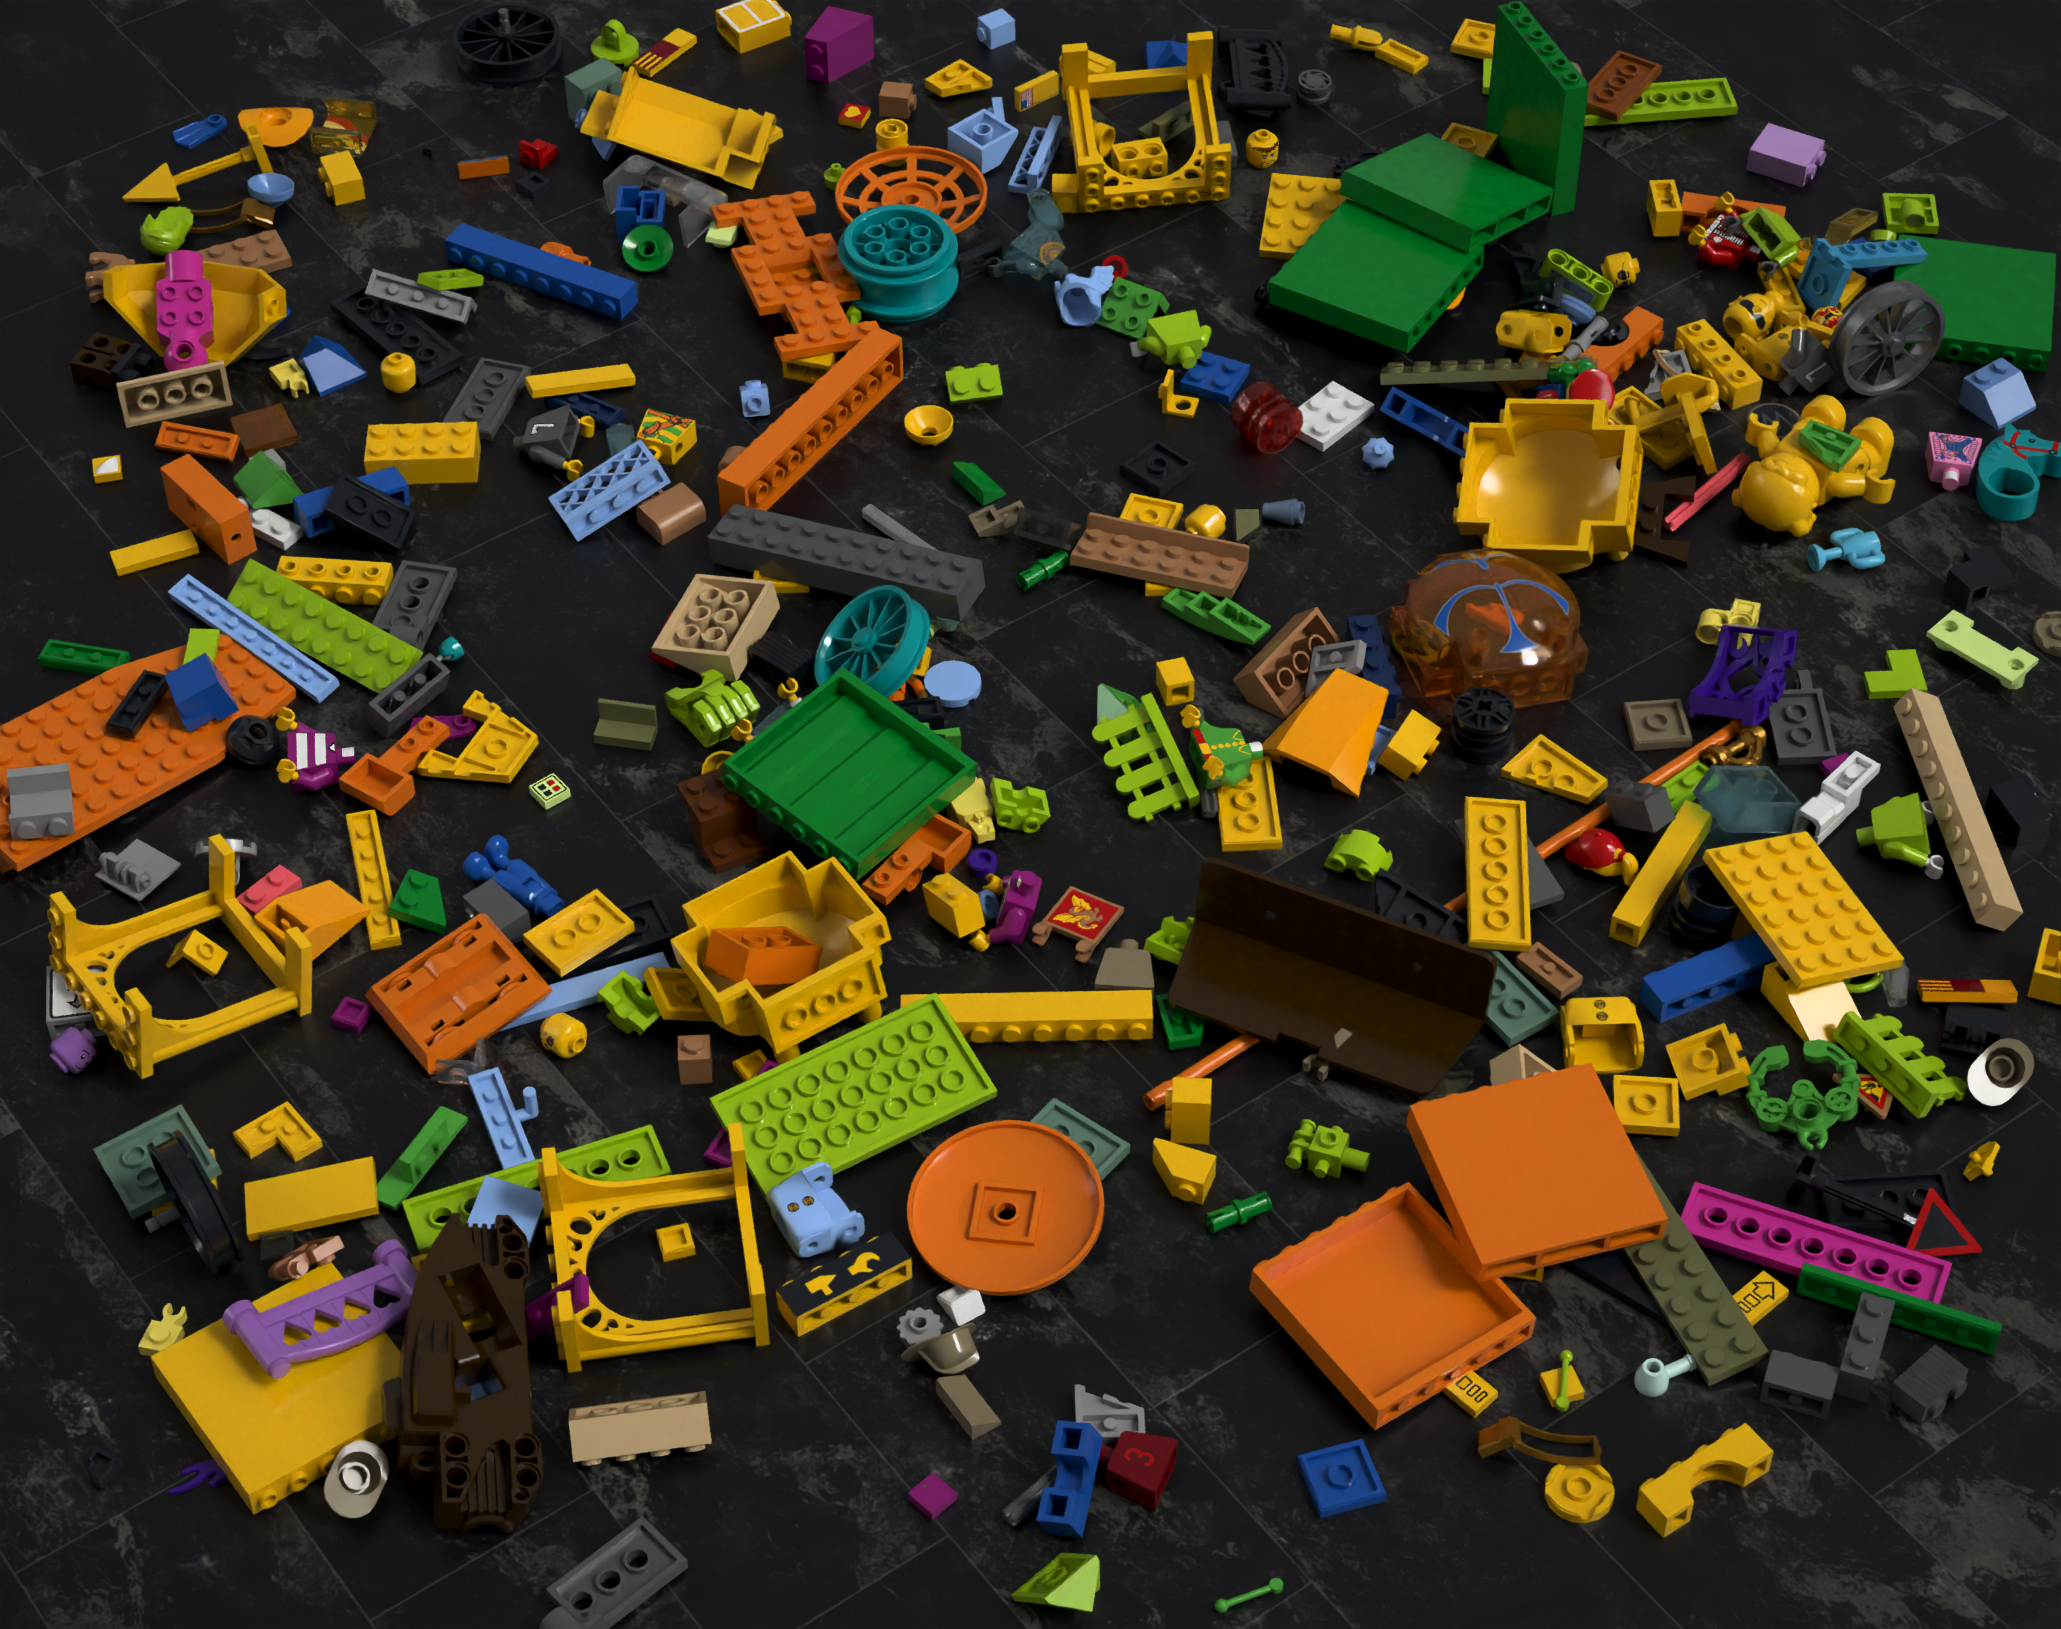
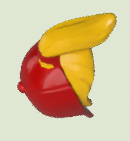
M1590 828L1582 833L1578 841H1572L1564 848V855L1568 862L1580 865L1583 869L1592 870L1602 876L1622 875L1625 884L1629 888L1638 875L1639 867L1636 858L1631 853L1625 851L1623 844L1616 835L1605 829Z

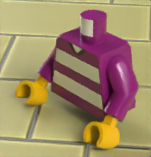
M286 707L280 709L277 714L278 719L275 722L276 727L281 731L291 729V732L287 733L288 759H281L276 768L280 772L278 775L279 780L283 783L290 781L292 793L305 790L317 791L326 785L337 783L340 778L339 766L354 765L356 763L355 748L338 749L335 734L314 730L300 721L294 722L295 713L291 709Z
M1013 870L1012 874L1003 877V880L993 873H989L985 879L990 883L987 886H983V889L992 891L996 897L1002 893L1003 896L995 927L989 930V934L986 935L981 929L970 933V937L973 939L969 940L968 943L979 952L985 951L991 942L996 944L1006 940L1022 945L1036 908L1042 879L1031 871Z

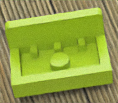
M981 363L976 365L975 368L965 369L963 366L950 368L949 371H945L944 385L947 386L950 405L1003 397L998 365Z

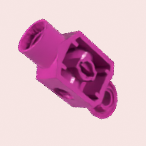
M173 251L165 256V278L156 282L157 333L160 344L167 347L164 351L163 361L169 372L207 364L208 355L205 348L214 343L213 291L211 282L203 278V257L194 251ZM184 352L191 354L186 359L179 358V355Z

